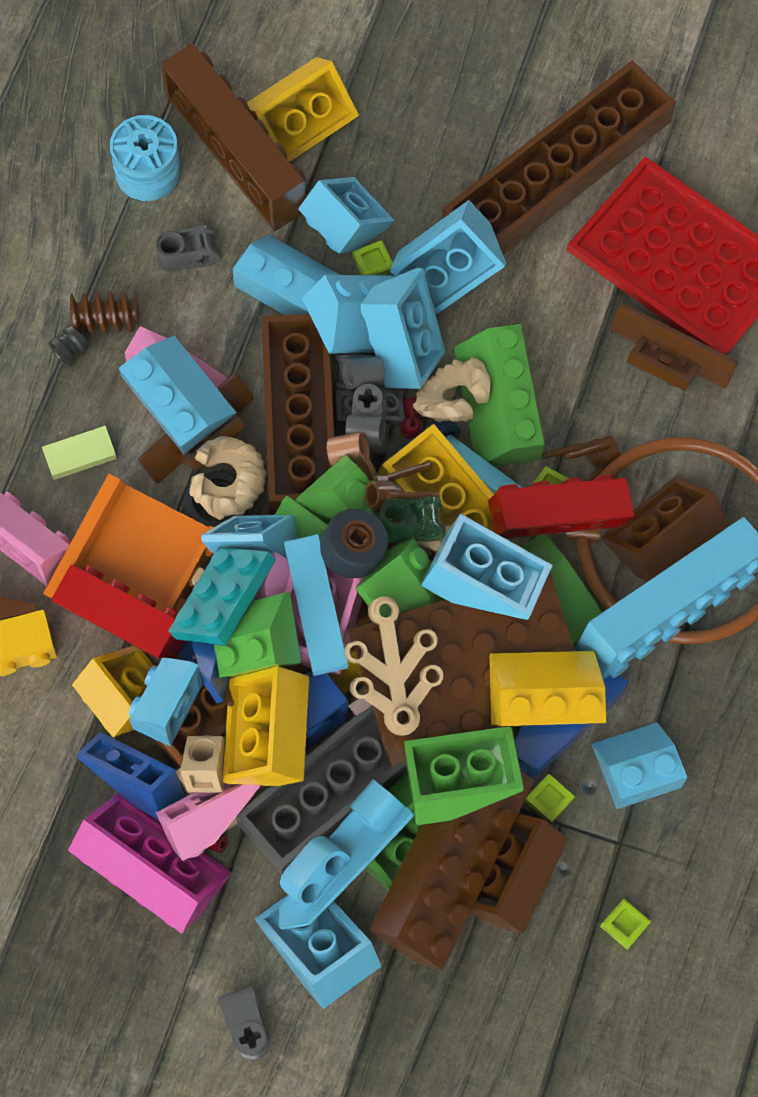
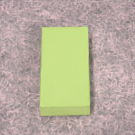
M106 426L42 447L53 480L117 459Z

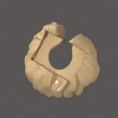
M471 358L464 362L453 360L452 365H445L444 369L438 368L436 375L426 380L423 387L419 389V392H416L417 399L413 403V408L420 415L433 418L438 422H459L461 420L467 422L469 419H473V409L470 404L463 398L452 401L451 399L455 396L457 386L463 385L473 394L478 404L488 402L491 376L487 373L485 364L479 359Z
M219 436L214 440H207L197 450L196 461H199L206 467H212L220 463L230 464L236 470L237 477L230 486L218 487L212 481L205 478L204 473L197 474L191 478L190 496H193L196 503H200L208 514L218 520H222L225 516L244 515L247 509L254 506L253 502L258 499V496L264 492L263 486L266 483L265 477L268 472L264 469L265 462L261 459L262 455L256 452V448L253 445L246 444L237 438Z

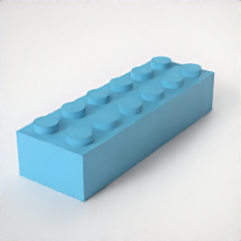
M745 517L741 518L592 619L584 630L574 651H594L602 678L605 679L609 675L616 678L629 667V661L635 657L642 660L655 649V643L661 639L664 642H668L680 632L681 629L679 627L686 622L690 625L694 624L706 613L704 609L711 604L715 608L720 606L731 596L730 591L736 587L742 590L753 582L756 578L753 574L758 571V532Z

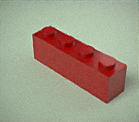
M612 475L599 476L594 478L593 481L582 482L581 478H571L563 481L561 484L550 485L549 481H539L531 484L530 487L518 488L517 484H508L499 487L498 491L488 500L494 533L505 539L623 527L634 517L626 478L613 479Z
M72 564L69 566L51 601L160 660L163 657L177 659L186 641L175 639L168 630L175 621L178 612L168 607L163 612L156 609L157 602L142 593H138L136 598L129 595L128 592L131 588L113 578L110 584L102 581L101 579L104 574L88 565H85L83 570Z

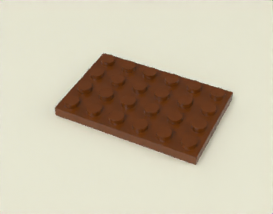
M551 571L528 620L451 603L446 599L398 614L397 619L394 621L400 662L414 644V637L418 631L432 630L438 639L436 647L426 651L405 681L406 698L421 680L420 672L427 665L440 667L443 671V680L438 686L430 689L419 705V725L415 731L408 735L402 736L390 732L384 723V713L371 704L389 766L406 762L404 741L508 727L491 725L489 653L574 651ZM370 622L348 629L352 642L360 641L364 643L368 653L385 664L378 624ZM424 633L420 637L421 645L428 647L431 644V637L428 634ZM354 645L353 647L358 659L362 654V650L359 646ZM359 664L362 677L370 679L374 690L391 700L389 685ZM433 669L428 670L426 673L428 682L432 683L437 679V673ZM404 710L397 714V721L400 724H405L408 721V714Z

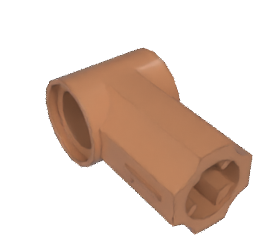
M360 432L328 439L327 455L332 466L346 454L370 481H374V475H377L369 458V444L364 433Z

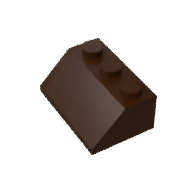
M674 477L633 510L634 517L623 527L611 528L601 538L636 577L648 582L718 535L721 530L729 525V522L713 492Z
M518 814L470 914L498 928L523 934L568 839L544 819Z

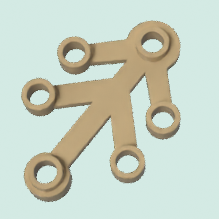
M377 597L371 601L368 607V614L370 619L379 625L385 664L368 653L366 645L360 641L348 643L344 649V655L349 662L360 664L389 685L391 700L374 690L372 681L366 677L355 678L350 684V691L354 697L365 699L384 713V723L390 732L396 735H408L418 727L420 722L418 707L430 689L442 682L443 671L436 665L423 667L420 672L421 680L407 698L404 683L426 651L436 647L438 639L432 630L418 631L414 637V644L400 662L394 621L399 614L398 604L391 597ZM382 604H387L391 608V613L386 618L382 617L379 613V608ZM424 633L431 637V644L428 647H424L420 643V637ZM354 645L359 646L362 650V654L358 659H354L350 655V649ZM430 669L435 670L437 673V679L432 683L426 679V673ZM359 681H364L368 686L367 692L363 695L358 694L356 691V685ZM402 710L408 714V721L405 724H400L397 721V714Z

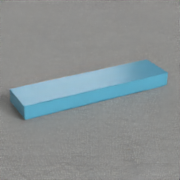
M316 534L284 542L313 675L317 676L349 668L344 655V644L326 565L321 556L319 535Z

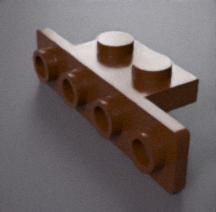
M624 303L619 306L610 327L611 331L636 343L626 362L683 391H686L696 374L726 388L738 365L735 359Z
M232 374L217 387L219 392L236 411V414L253 400V396L241 378L236 374ZM234 415L184 455L168 434L165 433L139 456L138 461L151 479L156 483H160L181 463L196 470L205 466L196 461L195 456L197 450L207 440H214L219 436L237 438L238 433L246 426L239 416Z

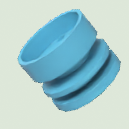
M139 115L124 120L114 130L110 139V153L115 179L124 193L137 200L154 201L167 196L176 188L181 177V164L177 137L169 124L151 115Z

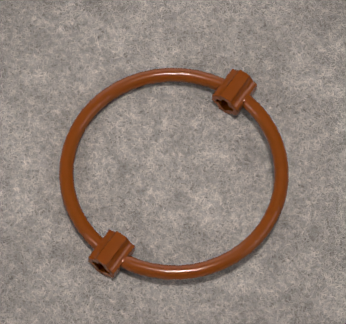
M675 437L650 441L628 450L606 466L597 477L612 475L614 478L623 469L644 457L667 451L681 450L705 453L720 458L740 469L757 486L758 467L743 455L721 444L698 438ZM601 529L565 533V539L577 541V552L585 579L599 602L606 609H609L618 601L610 594L599 577L593 562L590 542L599 543ZM758 600L745 613L734 620L703 630H680L668 642L676 644H702L736 634L758 619Z

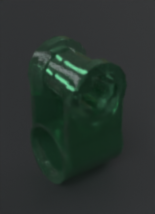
M437 497L393 498L387 500L381 506L378 519L382 521L388 533V542H404L410 538H414L416 541L432 542L446 535L445 526L441 524L440 518L442 501ZM393 518L399 520L400 522L393 523L388 519Z

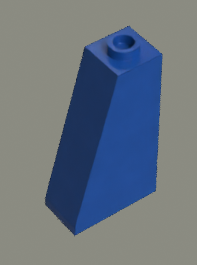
M609 675L603 679L605 684L606 711L623 696L629 681L621 676L613 678ZM594 723L522 726L514 740L519 768L527 775L537 778Z

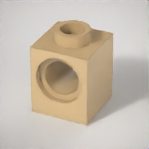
M187 736L181 766V774L187 792H223L224 783L222 781L225 751L223 736Z

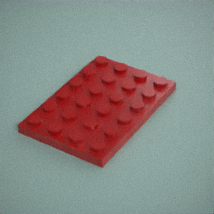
M644 157L567 245L566 251L678 331L727 356L758 320V235L647 157Z

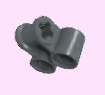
M363 384L354 392L352 415L347 417L345 435L362 432L367 438L370 454H386L388 448V425H386L387 401L376 385ZM370 397H374L377 402H372L370 408H367L364 403L369 402Z

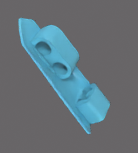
M372 779L350 805L353 810L329 838L325 836L313 838L282 874L280 885L289 896L279 907V928L290 929L310 925L411 820L414 813Z

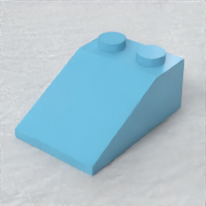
M459 514L444 536L421 586L451 603L528 620L552 565L468 517Z
M287 895L257 916L255 920L305 989L325 1009L379 969L381 964L372 942L334 901L310 925L280 929L279 907L289 896Z

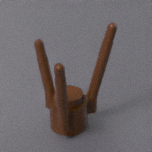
M609 435L586 443L543 452L542 458L546 459L565 455L566 459H573L586 455L592 466L598 465L599 468L582 480V482L593 481L606 466L620 456V451L615 439Z
M426 462L386 475H374V481L368 482L365 489V500L368 507L373 509V513H386L411 520L415 513L393 508L394 505H398L400 500H438L440 495L427 492H401L399 485L394 484L392 481L430 469L432 464Z

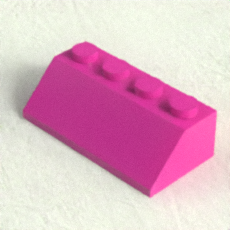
M119 793L83 819L68 850L79 858L82 863L93 868L108 879L111 884L119 887L140 905L152 911L164 920L167 925L175 928L180 933H183L201 916L232 873L204 852L197 857L187 858L182 861L171 848L160 821L134 807Z

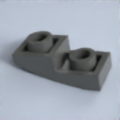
M380 389L387 401L386 425L401 424L404 420L403 391ZM335 390L332 394L333 425L346 426L348 415H352L354 392ZM370 397V401L364 404L367 408H370L371 403L377 401L374 397Z

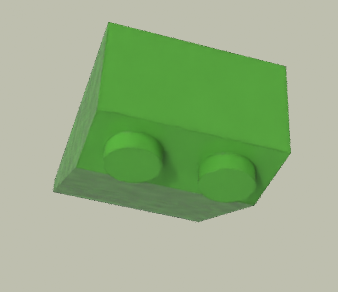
M546 535L536 536L522 548L552 565L550 571L574 646L581 638L588 623L600 615L602 611L566 557Z
M511 726L404 741L406 768L416 825L454 820L523 791Z

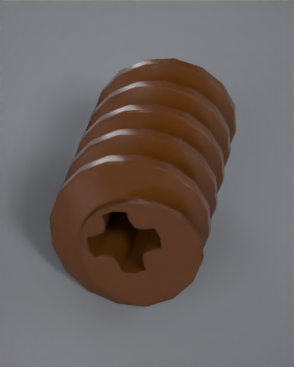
M122 291L119 301L115 300L112 292H108L106 301H102L99 292H95L92 302H89L86 293H82L80 302H76L71 293L70 315L73 327L82 334L86 325L89 333L95 334L98 324L103 333H108L111 324H113L116 333H121L124 323H126L129 332H134L137 323H139L137 291L134 292L132 300H129L126 292Z

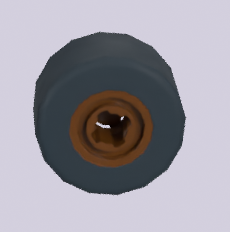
M363 509L344 510L339 512L326 527L320 541L321 556L325 564L334 573L346 578H361L370 574L384 557L389 544L388 533L382 521L373 513Z

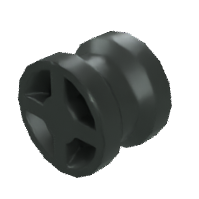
M67 325L62 330V335L59 338L54 337L48 342L53 353L69 367L76 362V357L79 354H85L90 349L83 336L71 325Z

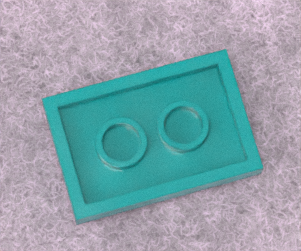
M219 547L168 631L177 640L226 646L276 559L269 551Z

